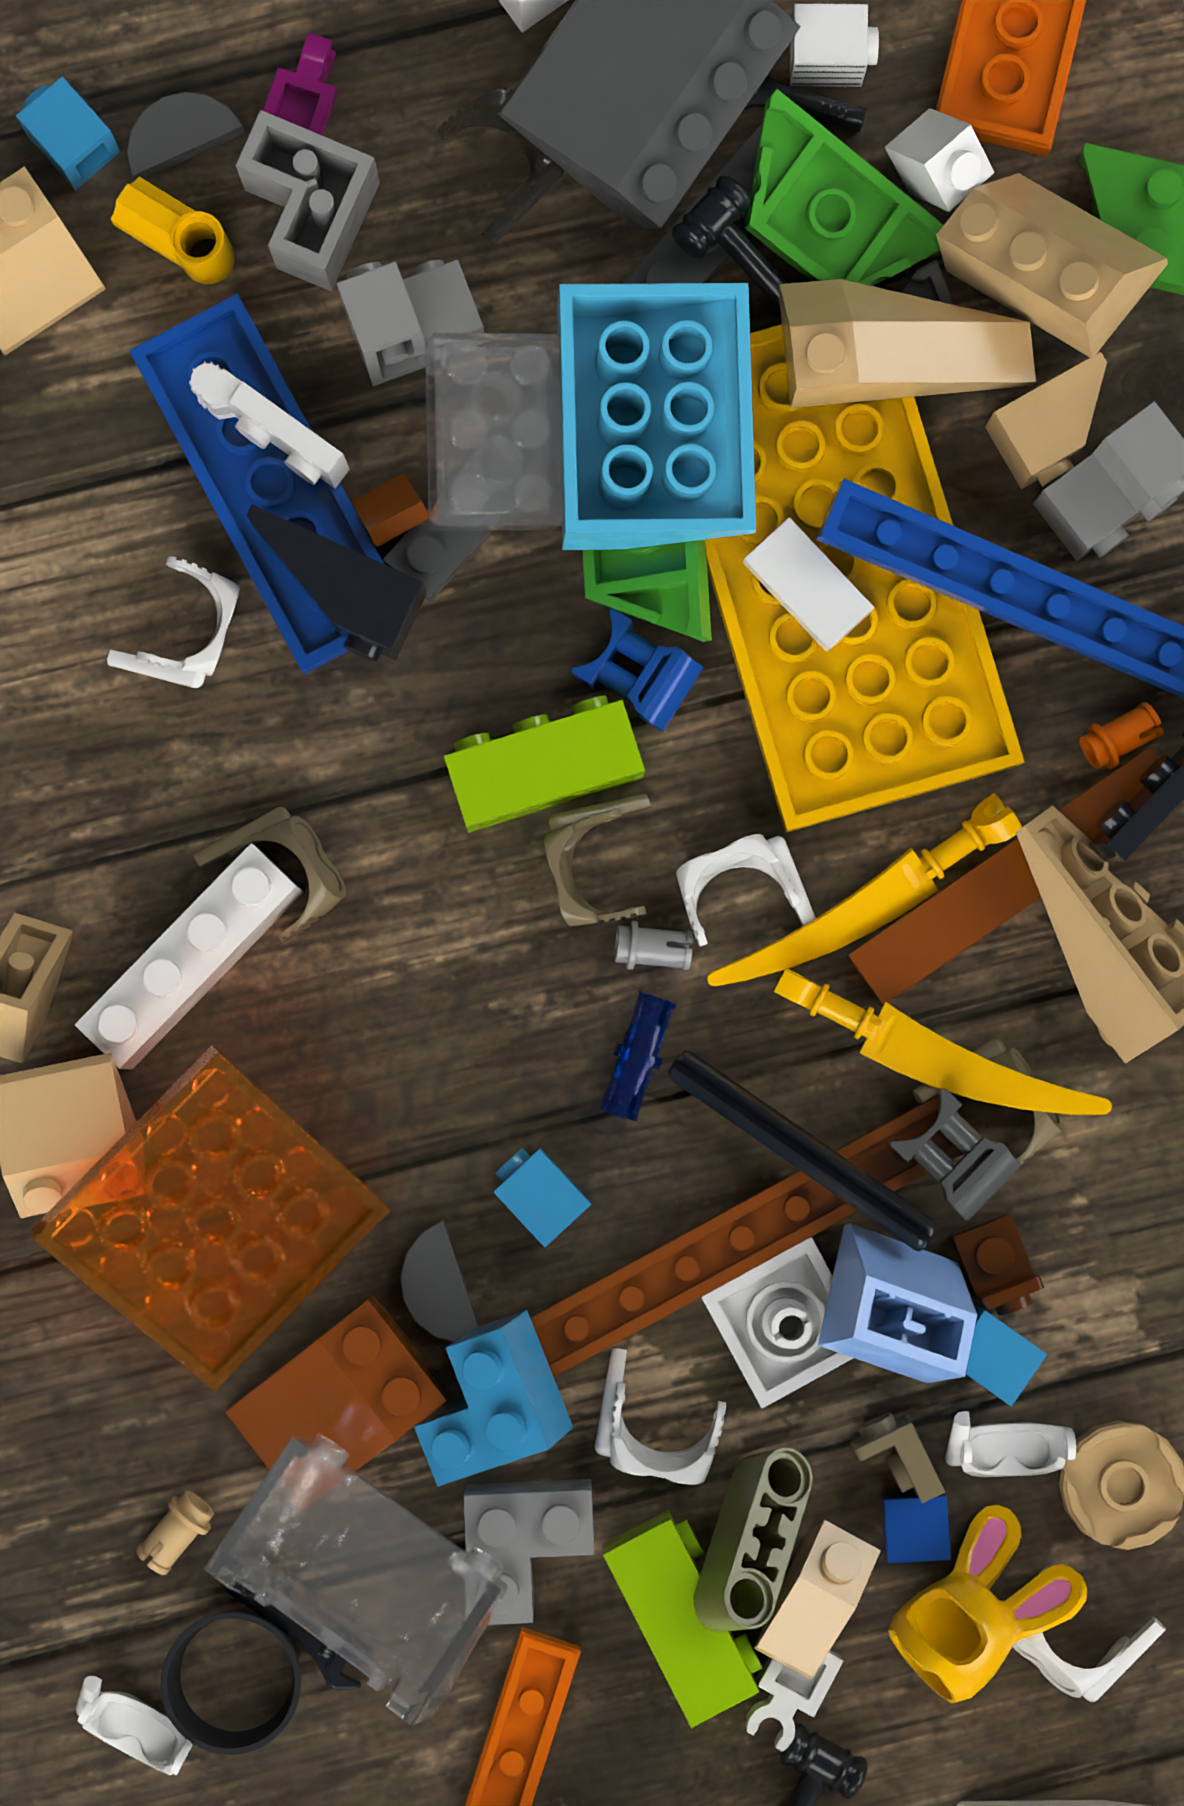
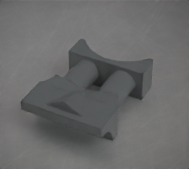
M946 1089L938 1090L937 1113L930 1127L916 1138L906 1141H889L888 1146L905 1162H908L913 1157L941 1186L944 1200L968 1221L1022 1164L1009 1152L1003 1143L992 1142L982 1137L956 1112L962 1104ZM938 1130L964 1154L957 1163L951 1160L930 1139Z

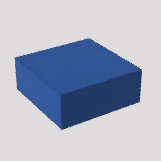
M944 1493L923 1504L916 1494L881 1496L885 1560L888 1564L951 1560L947 1496Z

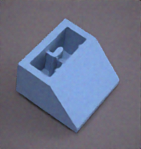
M851 1223L845 1224L818 1346L924 1383L965 1377L977 1313L958 1262L923 1249L915 1251L901 1241Z

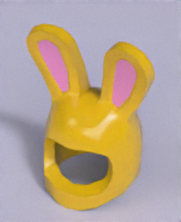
M1000 1505L986 1506L976 1515L961 1545L954 1570L947 1577L931 1584L905 1603L893 1616L888 1629L892 1642L910 1667L928 1686L950 1703L970 1699L981 1690L996 1674L1012 1646L1019 1640L1044 1632L1072 1619L1086 1602L1087 1586L1083 1576L1070 1566L1064 1564L1052 1565L1045 1569L1005 1601H999L989 1591L1018 1548L1021 1539V1525L1017 1517L1009 1508Z

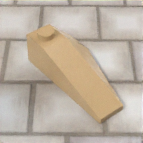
M843 279L779 284L778 291L790 408L1024 387L1036 384L1030 322Z
M1052 805L1019 829L1016 834L1086 1012L1096 1024L1102 1039L1114 1048L1124 1063H1127L1175 1033L1184 1025V925L1178 919H1175L1170 924L1162 920L1146 905L1150 894L1136 881L1127 886L1108 870L1109 863L1105 862L1088 845L1091 840Z

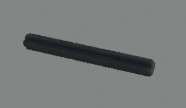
M684 1050L672 1063L668 1074L674 1083L913 1250L921 1251L933 1238L937 1230V1223L934 1219L690 1050Z

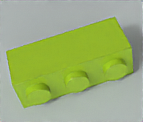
M598 696L573 705L571 707L573 715L550 722L548 714L537 715L513 724L514 734L491 741L489 733H480L455 742L453 745L456 752L444 755L468 833L644 778L645 768L623 700L609 704L607 696Z
M668 1509L602 1544L603 1556L691 1728L759 1693L753 1673L763 1667L747 1635L744 1633L734 1638L731 1631H711L699 1621L695 1613L694 1593L701 1571L694 1559L703 1555L704 1552L687 1519L676 1524Z

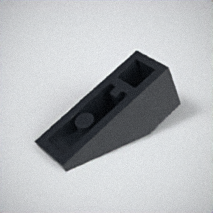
M251 505L246 516L254 530L338 634L346 638L343 647L373 662H377L381 654L396 660L427 595L424 582L257 506Z

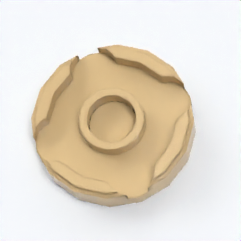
M1117 1420L1095 1425L1076 1439V1458L1074 1460H1065L1064 1468L1061 1469L1059 1488L1064 1509L1080 1531L1101 1544L1126 1550L1151 1545L1171 1531L1180 1517L1178 1513L1182 1508L1184 1499L1183 1462L1167 1439L1143 1424Z

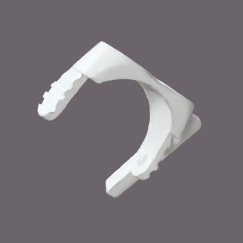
M168 556L167 566L197 578L212 595L217 611V625L212 639L202 651L182 661L165 659L145 652H137V655L110 650L107 663L109 666L191 688H199L203 685L205 676H212L218 662L226 631L238 599L240 585L214 572L210 574L207 572V569L203 567L200 569L195 563L188 564L187 560L182 559L179 561L176 560L177 557Z
M761 834L749 835L732 842L716 852L703 854L689 860L676 872L691 929L700 947L708 943L704 935L705 931L696 915L699 895L711 879L719 873L732 868H755L769 874L783 888L785 896L792 908L795 909L802 926L816 919L783 837L776 836L766 840Z
M612 1348L595 1441V1451L597 1454L610 1457L612 1466L628 1474L656 1476L688 1485L703 1483L714 1458L715 1446L717 1447L719 1442L718 1436L721 1437L726 1402H717L710 1430L694 1446L675 1452H661L648 1448L638 1442L629 1433L624 1424L621 1409L625 1401L624 1392L626 1384L623 1383L627 1350Z
M969 1411L958 1412L954 1417L944 1459L948 1465L962 1466L965 1473L976 1477L1041 1475L1063 1469L1065 1460H1074L1076 1458V1439L1074 1431L1070 1427L1034 1422L980 1424L971 1427Z
M1153 1617L1131 1639L1127 1636L1121 1637L1096 1667L1091 1669L1075 1667L1061 1660L1051 1650L1042 1632L1021 1639L1012 1647L1020 1655L1037 1666L1041 1673L1062 1692L1077 1698L1083 1696L1088 1701L1095 1702L1153 1644L1166 1628Z
M96 1676L86 1677L75 1709L79 1716L77 1722L83 1724L82 1728L105 1743L170 1776L172 1774L177 1775L192 1747V1743L178 1732L167 1713L129 1693L122 1691L100 1692L102 1680Z

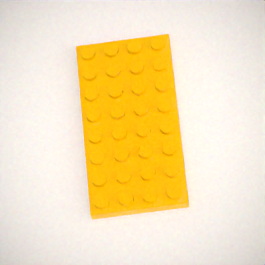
M782 324L750 333L756 532L753 534L705 539L708 573L785 833L1022 765L1025 761L979 610L816 540L837 486L843 479L953 526L915 398L904 397L790 408ZM789 517L874 607L869 615L828 652L812 638L743 564L744 558Z

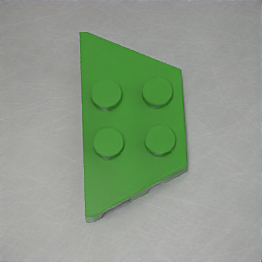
M776 89L771 92L765 102L749 194L751 207L746 212L744 228L811 282L843 279L873 286L940 251L936 234L943 227V224L781 91Z
M1085 142L1080 151L1079 163L1081 170H1086L1093 198L1090 205L1093 216L1167 258L1168 265L1149 288L1184 295V165Z
M705 540L631 549L582 550L586 599L702 642L712 640Z

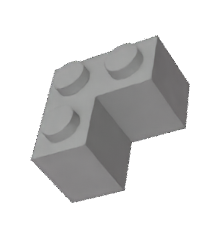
M260 110L236 164L244 190L285 207L268 244L276 269L332 292L380 184L375 158Z
M458 259L446 264L442 260L425 262L412 269L409 273L410 277L402 279L396 261L384 266L380 262H370L354 268L347 274L346 280L337 283L348 323L372 386L486 345L484 326Z
M1154 401L1104 438L1090 456L1045 488L1033 505L1076 561L1092 550L1101 558L1129 537V534L1123 528L1126 524L1140 514L1144 516L1147 522L1151 521L1178 500L1177 497L1184 493V438Z
M591 1479L467 1484L464 1493L469 1626L533 1623L534 1587L532 1558L594 1555Z

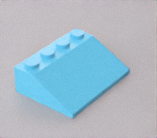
M748 283L559 284L556 315L562 550L631 549L755 533L756 510Z

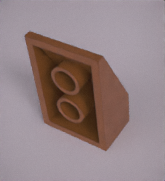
M373 1294L230 1407L225 1413L299 1509L303 1511L446 1402L450 1391Z

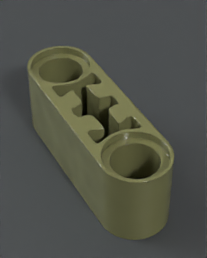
M780 1448L746 1456L735 1466L694 1593L695 1613L699 1621L709 1630L728 1632L755 1629L766 1624L771 1618L813 1482L811 1467L800 1452L791 1448ZM769 1468L775 1476V1491H773L769 1485ZM732 1587L736 1591L739 1600L737 1613L733 1611L730 1603Z

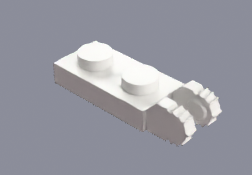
M204 361L202 365L195 369L192 368L193 373L189 384L192 387V392L196 394L199 404H202L204 409L208 408V411L219 420L237 417L239 421L236 423L235 428L251 442L262 449H265L271 442L289 455L284 463L305 481L315 485L318 479L321 478L336 489L350 470L342 452L227 370H221L219 365L215 366L213 362L209 364Z

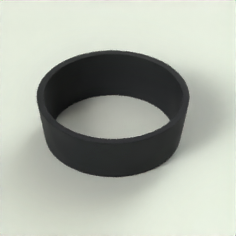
M244 1610L220 1612L205 1617L188 1627L171 1646L164 1661L161 1675L163 1704L169 1719L178 1732L197 1747L208 1752L223 1755H238L255 1751L274 1740L292 1719L298 1705L301 1690L298 1658L289 1637L283 1630L261 1615ZM241 1619L262 1626L281 1642L292 1663L293 1681L285 1704L268 1722L250 1730L227 1731L211 1726L191 1709L183 1694L180 1669L185 1650L193 1637L201 1629L217 1620Z

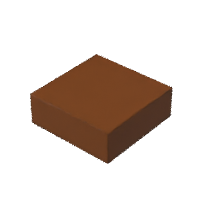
M404 473L350 501L375 547L384 544L430 518L422 500Z

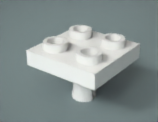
M812 1237L701 1297L761 1408L770 1405L853 1359L844 1354L818 1346L833 1276Z

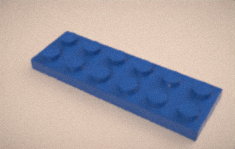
M237 293L129 351L298 666L305 675L348 652L349 650L343 647L346 638L338 634L254 530L246 516L251 505L257 506L382 564L384 563L340 483L335 489L321 478L318 479L315 485L305 481L284 463L289 455L271 442L265 449L260 448L235 428L236 423L239 421L237 417L219 420L208 411V408L204 409L202 404H199L196 394L192 392V387L189 384L193 373L192 368L195 369L202 365L204 361L209 364L213 362L215 366L219 365L221 370H227L311 430Z

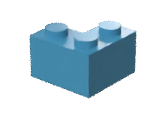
M527 1310L474 1328L445 1348L465 1398L440 1407L414 1427L437 1487L549 1450L574 1428Z

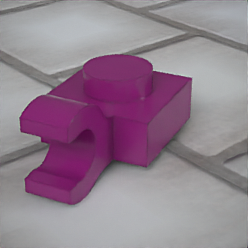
M308 33L296 72L293 73L281 68L277 69L263 111L324 136L338 96L335 86L324 83L331 72L336 56V51L331 50L332 40Z

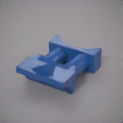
M611 608L609 613L612 622V635L609 645L603 654L593 662L572 668V674L575 680L592 690L600 683L624 697L634 707L638 718L664 732L704 667L677 646H656L632 631L634 627L632 619ZM618 652L645 667L639 677L612 662Z

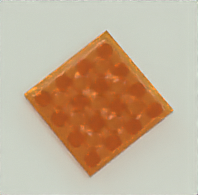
M212 1045L30 1230V1233L36 1243L212 1390L216 1391L391 1209L373 1190Z

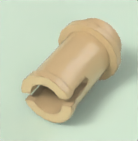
M185 1491L181 1497L173 1496L169 1500L168 1507L170 1510L144 1542H141L135 1549L142 1561L151 1555L153 1559L147 1566L161 1575H166L171 1570V1566L198 1534L206 1535L211 1529L209 1521L214 1516L212 1508L201 1497L191 1491Z

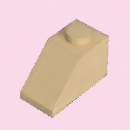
M1101 352L1097 353L1093 359L1088 358L996 410L986 424L985 428L1021 489L1039 480L1043 488L1048 487L1074 468L1071 461L1075 459L1086 444L1107 364Z
M14 912L0 936V1057L19 1063L24 1062L46 1021L72 941L73 930Z
M823 1520L804 1535L781 1586L774 1612L769 1621L764 1624L754 1649L808 1679L813 1678L855 1611L881 1550Z

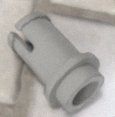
M630 921L629 926L618 925L615 938L614 962L626 963V969L633 970L635 964L689 970L693 950L689 949V945L693 944V932L689 930L683 932L638 927V921Z

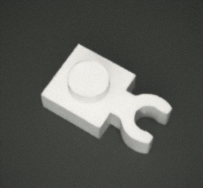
M830 1649L816 1674L811 1679L769 1657L756 1682L758 1687L769 1692L770 1695L767 1700L759 1701L751 1707L746 1716V1731L754 1736L761 1721L766 1718H775L781 1722V1729L774 1741L775 1747L782 1752L786 1750L795 1736L793 1716L796 1710L799 1709L812 1717L815 1716L844 1661L842 1656Z

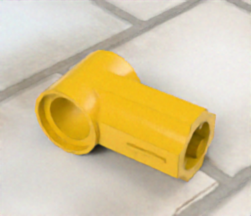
M140 176L131 184L127 183L117 198L115 210L111 217L113 225L182 267L193 281L201 284H215L224 280L231 273L235 264V251L220 222L213 215L191 209ZM203 239L216 241L213 250L208 255L197 258L190 256L191 249L197 242Z

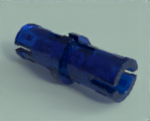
M642 991L638 993V999L633 1010L634 1013L623 1043L617 1042L613 1055L618 1057L609 1086L599 1108L607 1113L624 1119L627 1117V1119L636 1122L653 1070L660 1069L663 1058L658 1055L668 1024L677 1005L674 1002L651 994L649 995Z

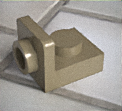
M888 1412L872 1418L858 1427L861 1436L849 1443L859 1461H863L893 1446L895 1453L885 1459L902 1493L913 1488L922 1504L945 1493L919 1436L906 1415L894 1419L892 1413Z

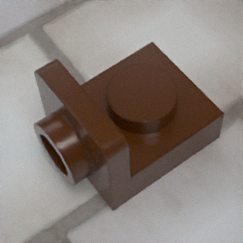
M1010 1214L1002 1215L950 1236L978 1307L984 1310L995 1308L998 1316L1006 1315L1031 1305L1033 1300L1030 1294L1044 1288L1040 1275L1035 1274Z

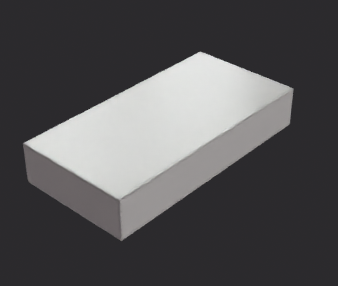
M790 517L743 560V564L826 652L832 649L874 609L873 605Z

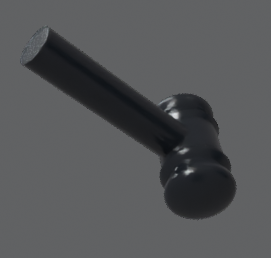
M725 175L720 176L716 181L715 187L708 188L707 194L689 213L683 215V222L672 227V236L676 244L686 254L697 259L705 257L708 247H714L717 241L781 312L778 287L779 284L788 283L734 224V221L740 219V212L746 211L751 207V198L746 189L737 180Z
M803 1724L795 1725V1736L792 1743L786 1750L780 1751L779 1754L782 1765L794 1766L796 1773H802L786 1806H815L825 1786L828 1787L829 1791L839 1790L842 1797L850 1799L860 1790L867 1775L868 1763L866 1758L862 1756L854 1757L850 1749H844L819 1736L817 1731L809 1733Z

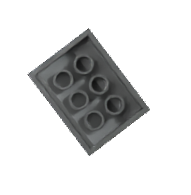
M575 0L497 114L633 229H660L801 26L772 0Z

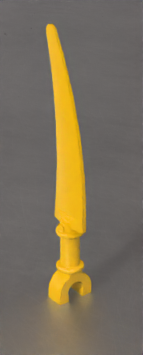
M993 793L976 806L970 820H964L961 823L963 827L961 830L931 851L922 849V857L918 858L912 848L908 849L880 874L816 919L748 956L711 971L707 975L708 984L711 986L731 984L789 969L832 953L880 929L938 892L939 890L932 880L934 877L937 876L939 879H943L945 876L943 871L976 848L983 851L988 844L1001 843L1017 835L1016 832L1022 828L1021 823L1015 813L1008 806L1005 808L1000 798Z
M785 969L774 990L775 993L810 1009L811 1016L819 1013L856 1032L854 1035L855 1039H860L861 1036L867 1038L859 1052L860 1054L927 1085L946 1089L948 1092L973 1100L1022 1110L1070 1115H1105L1112 1109L1111 1102L1106 1098L1067 1089L1027 1076L973 1053L919 1024L887 1002H885L879 1016L873 1014L875 1010L873 1007L870 1006L868 1010H865L830 992L829 984H824L822 987L791 969Z

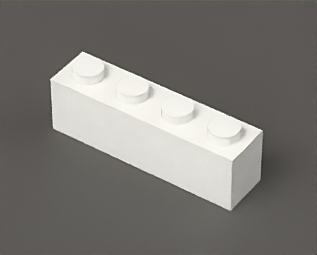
M251 843L80 1018L75 1026L104 1054L112 1053L114 1062L119 1069H133L304 891L259 848Z

